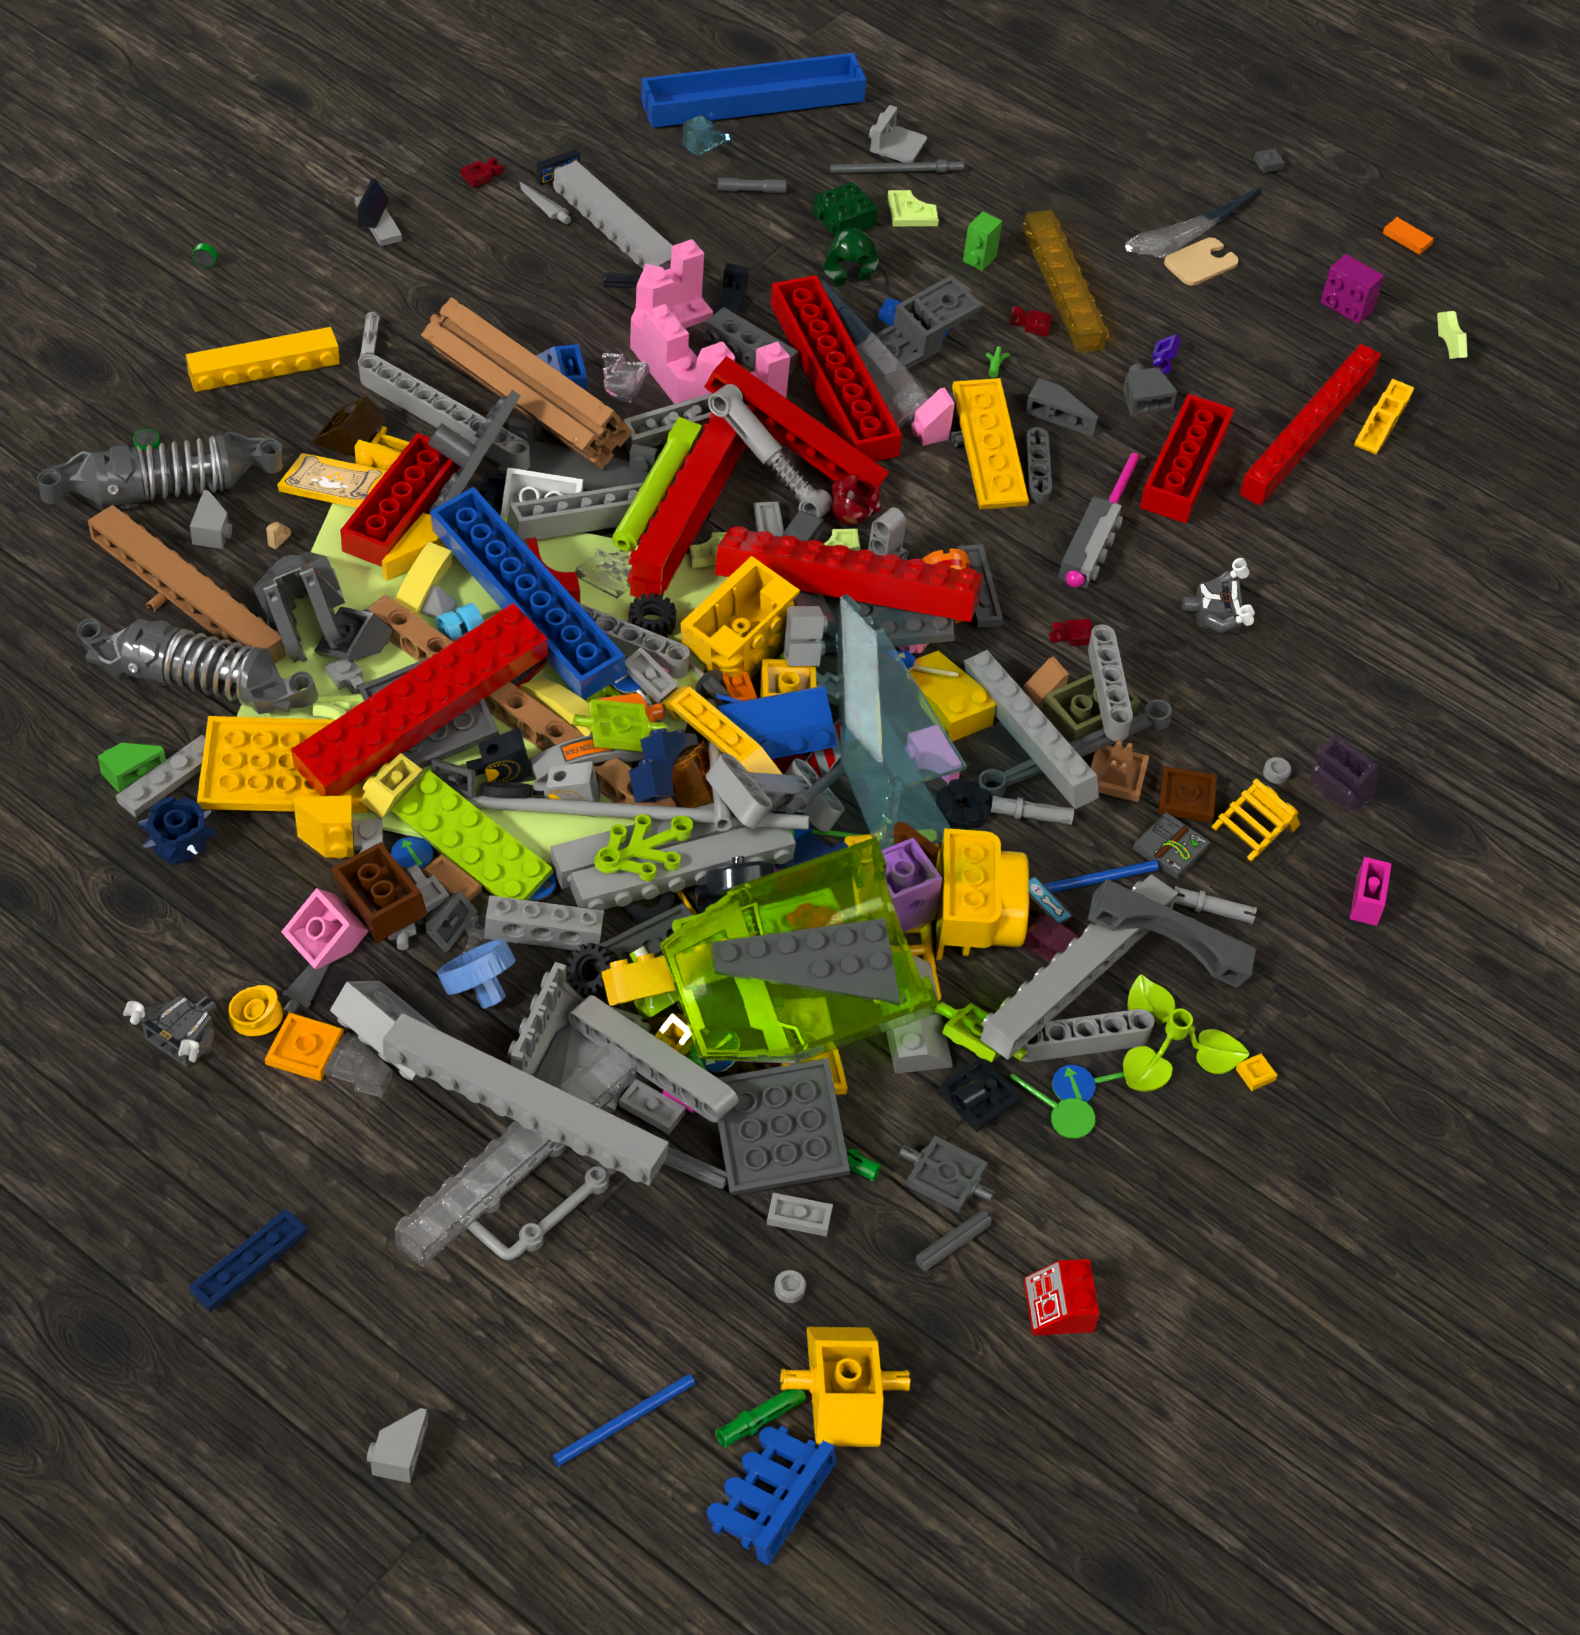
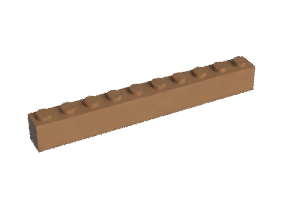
M111 505L88 520L92 540L158 592H162L168 600L220 641L228 639L232 644L240 642L244 647L252 645L253 647L268 649L275 663L286 656L279 631H274L266 625L261 617H256L243 603L239 604L226 590H221L216 586L211 578L203 576L193 564L185 562L176 551H171L158 537H153L149 534L144 526L131 520L126 512H121ZM234 648L235 653H237L240 649Z

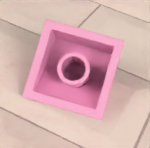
M316 888L281 932L314 969H319L351 953L369 932V929L336 894Z

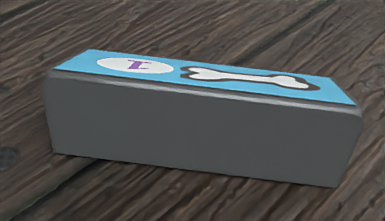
M1036 875L1029 879V909L1054 933L1068 922L1073 915Z

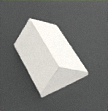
M507 468L501 515L508 517L510 503L583 492V479Z

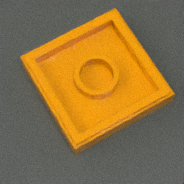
M289 1012L265 1058V1064L322 1081L344 1037V1029Z

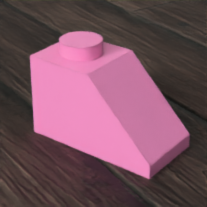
M940 388L915 411L911 429L914 437L919 439L922 446L949 440L955 404L945 388Z

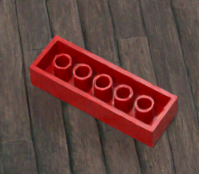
M1191 394L1187 395L1146 482L1139 508L1187 524L1229 431L1234 408Z
M417 433L340 529L342 552L382 567V560L423 512L427 513L433 502L440 496L439 492L446 481H449L454 472L457 473L461 466L429 446L430 437Z

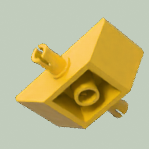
M807 1327L810 1368L809 1370L782 1369L780 1375V1383H783L781 1384V1390H809L812 1393L814 1432L817 1446H820L824 1440L838 1447H879L881 1442L883 1390L909 1391L910 1378H907L910 1375L909 1371H881L878 1341L870 1328Z

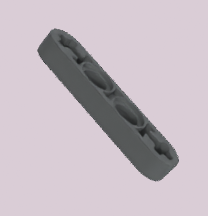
M1035 427L1028 430L1025 442L1028 497L1034 503L1044 504L1050 500L1052 490L1049 435L1046 430ZM1036 439H1038L1040 444L1035 445ZM1039 454L1044 458L1036 459L1032 455ZM1039 471L1044 473L1045 475L1036 476L1033 474V472ZM1038 486H1042L1041 492L1037 489Z

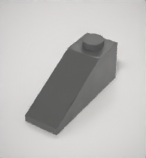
M1038 378L1028 396L1026 414L1091 437L1094 436L1098 416L1061 385Z

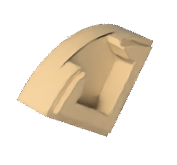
M274 522L266 527L268 546L274 549L278 548L291 535L290 529L279 522Z

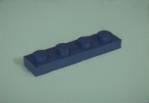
M287 1209L283 1210L188 1286L189 1293L211 1313L306 1236L307 1228Z

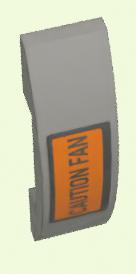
M589 735L546 749L531 758L530 764L536 780L547 781L549 769L552 766L582 762H593L594 764L616 758L623 763L642 760L644 756L642 751L594 747L593 735Z

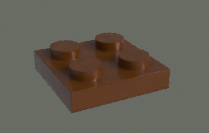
M1163 766L1158 814L1164 815L1167 812L1173 817L1212 823L1217 775Z

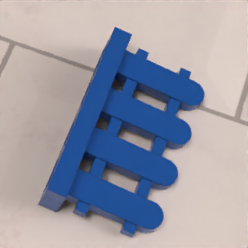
M782 1425L778 1430L773 1427H765L760 1431V1444L766 1448L761 1455L756 1452H748L743 1456V1469L748 1473L745 1480L732 1477L725 1482V1493L731 1499L728 1505L714 1503L707 1509L708 1520L713 1524V1532L720 1535L724 1530L742 1540L741 1546L748 1550L752 1545L755 1546L757 1560L768 1566L837 1463L834 1445L823 1440L818 1449H816V1442L809 1439L807 1444L789 1436L788 1428ZM776 1453L794 1462L791 1468L788 1469L772 1461L771 1459ZM757 1479L776 1487L777 1489L773 1495L754 1486ZM740 1505H743L759 1513V1516L754 1521L736 1510Z

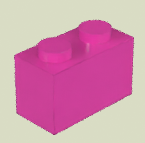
M1364 857L1356 877L1350 913L1351 920L1375 926L1378 925L1385 907L1392 863Z

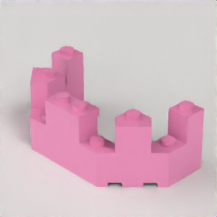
M693 239L672 246L670 269L664 270L662 267L645 265L636 286V308L631 317L630 348L674 404L710 394L711 392L705 389L704 386L714 369L725 356L735 361L734 354L723 341L702 348L698 357L688 346L689 333L685 328L705 322L713 316V310L702 298L704 252ZM778 341L757 348L755 371L750 373L783 397H787L790 355Z

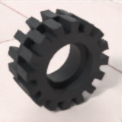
M649 593V597L642 594L641 600L636 597L634 603L631 602L628 623L668 638V634L672 635L673 629L676 626L675 604L673 602L670 603L668 597L663 600L662 594H658V597H654V593ZM657 615L661 618L657 620H649L644 618V616Z
M587 943V946L582 944L579 946L580 951L574 950L572 952L575 956L574 959L568 958L567 960L571 967H566V973L570 974L566 977V980L571 983L569 986L576 990L577 993L603 998L606 990L601 972L610 969V963L619 961L620 958L614 954V951L599 944ZM598 960L600 962V972L595 980L589 981L587 979V970L593 961Z

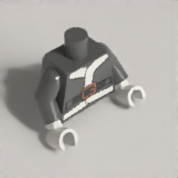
M1243 558L1236 559L1232 564L1233 571L1228 570L1215 579L1200 583L1196 597L1183 596L1182 611L1196 612L1198 626L1209 628L1219 634L1225 632L1239 633L1242 622L1246 626L1252 625L1255 612L1251 605L1242 606L1239 580L1235 579L1237 576L1239 578H1246L1249 575V569L1246 566L1245 560Z

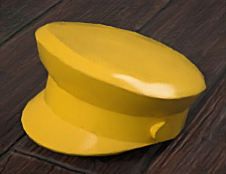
M258 985L246 988L236 994L229 1004V1022L232 1028L245 1036H260L277 1028L283 1019V1009L281 1003L277 1000L278 996L275 989L267 985Z

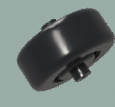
M744 856L732 857V864L713 867L706 872L708 895L712 898H722L725 895L730 898L736 895L737 902L744 903L750 901L749 895L771 891L776 886L774 866L769 861L745 862Z

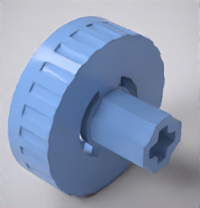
M500 938L479 945L457 956L443 965L437 971V975L448 995L472 988L481 1007L485 1009L501 1002L506 997L496 976L513 965L515 958L505 938Z

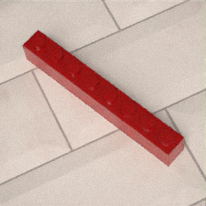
M725 356L714 369L704 386L705 389L713 394L727 384L735 385L741 391L745 405L779 442L834 481L847 476L858 475L857 485L851 490L854 493L872 497L876 488L881 485L889 473L728 356Z

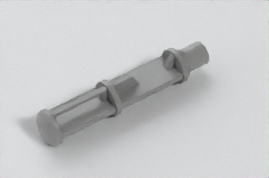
M369 312L366 315L360 357L367 354H375L380 316L375 312Z

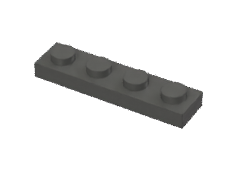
M983 544L958 546V549L965 551L969 555L970 568L976 570L977 573L983 574L979 603L973 615L976 628L1002 626L1003 617Z

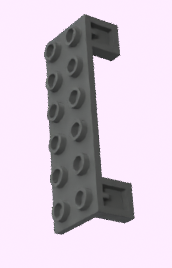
M511 418L509 423V431L529 444L531 464L527 471L583 479V492L643 483L657 460V449L632 444L630 461L612 458L601 471L570 448L536 441V423ZM500 464L498 473L507 475V468Z

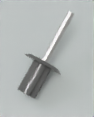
M689 658V666L700 677L695 691L701 696L710 694L719 705H724L725 702L715 698L716 694L731 697L729 692L721 685L723 673L718 669L704 673Z

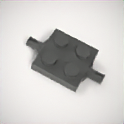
M934 1136L930 1144L921 1152L905 1144L900 1150L899 1156L914 1163V1169L906 1181L907 1187L957 1213H960L966 1201L974 1194L987 1200L989 1203L993 1199L996 1191L980 1184L988 1162L937 1136Z

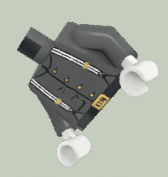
M203 996L195 1005L184 997H177L173 1001L155 1006H143L136 1001H129L123 1015L131 1016L130 1022L133 1025L143 1021L142 1026L145 1039L186 1068L195 1062L197 1057L212 1052L215 1031L210 1014L216 1009V1004L209 997Z

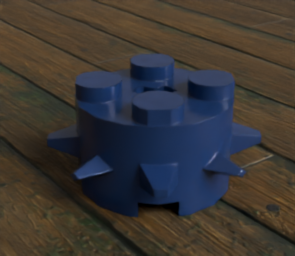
M175 797L160 800L151 807V814L148 819L138 822V826L147 831L149 838L142 844V847H152L155 854L165 859L168 864L173 865L194 858L206 849L207 838L216 835V831L205 824V818L211 813V810L202 811L199 804L192 799L188 800L186 797L182 800H176Z

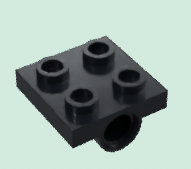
M979 1058L939 1085L938 1093L976 1132L1019 1104L1022 1095L987 1060Z

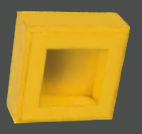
M1262 1053L1242 1061L1236 1066V1071L1251 1091L1276 1081L1278 1076Z

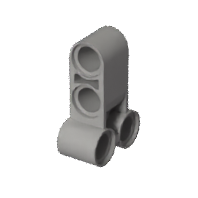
M892 507L873 521L868 550L873 551L874 554L884 556L886 554H894L899 556L900 559L907 560L908 551L902 548L906 518L899 509Z

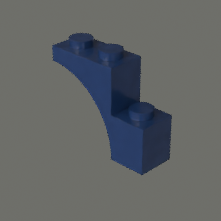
M660 728L651 731L650 736L640 739L644 760L639 762L638 767L629 770L635 803H656L674 796L672 779L675 761L681 751L698 745L696 734L684 733V730L667 732L666 728Z

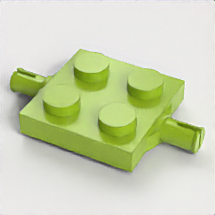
M591 699L589 704L590 716L574 714L573 726L589 727L593 734L594 747L642 751L640 739L648 737L649 733L655 729L666 728V723L649 721L645 713L644 704Z
M943 1001L939 1004L936 1012L950 1019L945 1024L942 1034L951 1038L954 1043L963 1045L975 1052L978 1057L993 1062L1000 1055L980 1040L984 1029L982 1023L989 1013L972 1003L959 1010L950 1007ZM1021 1048L1013 1057L1022 1061L1027 1050Z

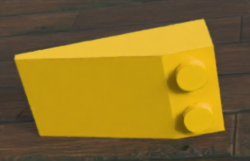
M939 651L915 659V665L959 673L958 677L910 670L906 673V689L932 724L938 727L947 743L993 726L997 705L979 683Z

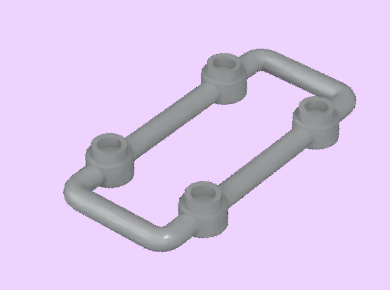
M544 1135L542 1146L494 1187L487 1185L478 1190L476 1202L464 1213L463 1223L470 1232L503 1260H514L525 1251L532 1252L540 1249L544 1242V1234L591 1193L601 1194L605 1192L609 1186V1178L618 1170L599 1166L589 1169L585 1174V1183L537 1225L529 1223L523 1226L519 1232V1241L508 1248L480 1224L476 1218L482 1213H493L498 1210L501 1203L500 1197L548 1156L558 1157L565 1152L566 1145L560 1142H553Z

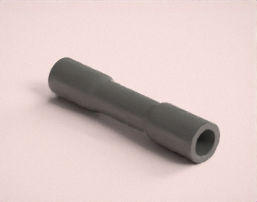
M718 177V191H758L786 194V180H747Z

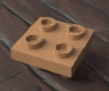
M1120 740L1116 742L1114 747L1106 746L1095 751L1091 769L1097 775L1098 793L1138 802L1149 756L1133 752L1132 743H1128L1127 747H1123Z

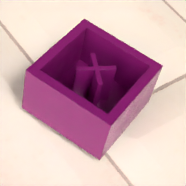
M1345 254L1330 267L1321 303L1360 324L1374 311L1384 275Z

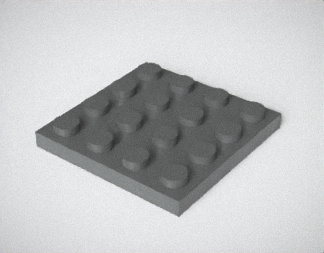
M430 657L358 686L363 700L365 701ZM483 698L479 703L402 755L422 769L431 765L433 759L444 760L500 734Z
M829 1058L718 1077V1079L730 1086L738 1097V1103L718 1121L730 1196L850 1175Z

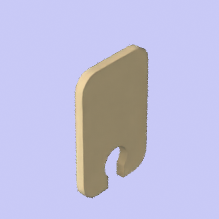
M1206 238L1167 255L1164 265L1183 283L1194 286L1237 267L1239 260L1232 252L1227 253L1222 258L1214 257L1211 252L1223 249L1224 245L1215 238Z

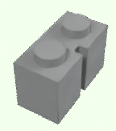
M788 606L784 643V657L788 666H820L821 656L825 655V642L821 639L823 638V632L827 631L828 621L827 616L823 615L819 606Z

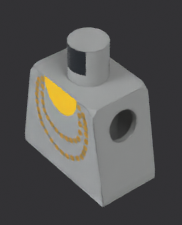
M593 762L552 766L549 769L547 781L534 782V798L600 802L601 795ZM580 815V816L597 817V816H592V815Z

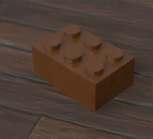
M381 842L331 868L338 892L361 922L369 929V932L377 942L428 915L422 893Z

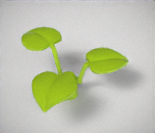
M1142 974L1133 983L1128 996V1010L1144 1009L1153 1015L1154 1021L1158 1025L1167 1022L1165 1026L1167 1037L1157 1054L1146 1046L1134 1047L1126 1054L1123 1061V1072L1126 1083L1130 1088L1149 1092L1163 1087L1172 1075V1065L1161 1057L1172 1039L1182 1040L1188 1034L1193 1047L1199 1049L1196 1055L1197 1062L1204 1070L1210 1073L1224 1074L1230 1072L1238 1063L1248 1058L1250 1053L1239 1041L1219 1030L1207 1029L1202 1031L1197 1042L1194 1033L1195 1027L1191 1026L1193 1023L1192 1015L1185 1009H1175V1001L1165 988L1150 981Z

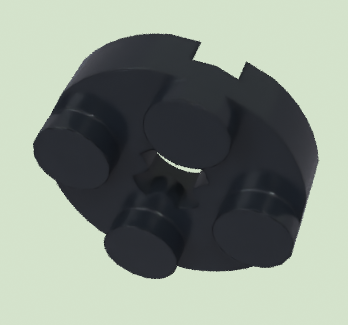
M953 779L949 782V785L943 787L938 793L935 809L940 815L941 822L951 829L969 830V827L975 826L979 828L986 823L991 808L990 794L987 790L981 789L977 785ZM959 804H966L969 807H964V809H960Z

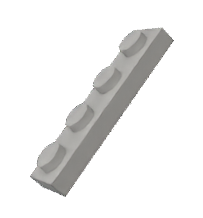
M200 735L117 794V803L136 818L201 771L205 737Z

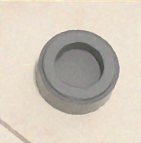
M1274 757L1266 761L1263 774L1268 781L1282 784L1289 779L1292 769L1288 761Z
M786 1270L776 1277L774 1291L781 1301L794 1303L804 1296L806 1281L799 1272Z

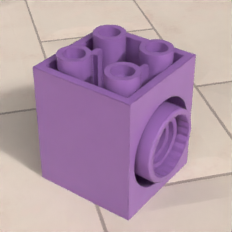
M911 838L864 857L858 899L872 920L885 918L888 938H891L935 919L943 878L916 840Z

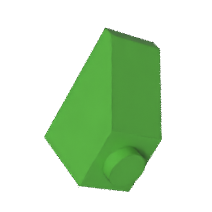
M120 743L98 756L101 774L119 793L166 760L164 749L161 746Z

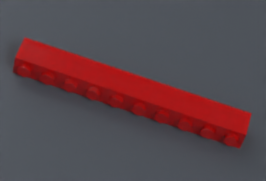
M1362 344L1355 349L1246 472L1240 491L1241 496L1260 506L1265 502L1374 377L1381 353Z

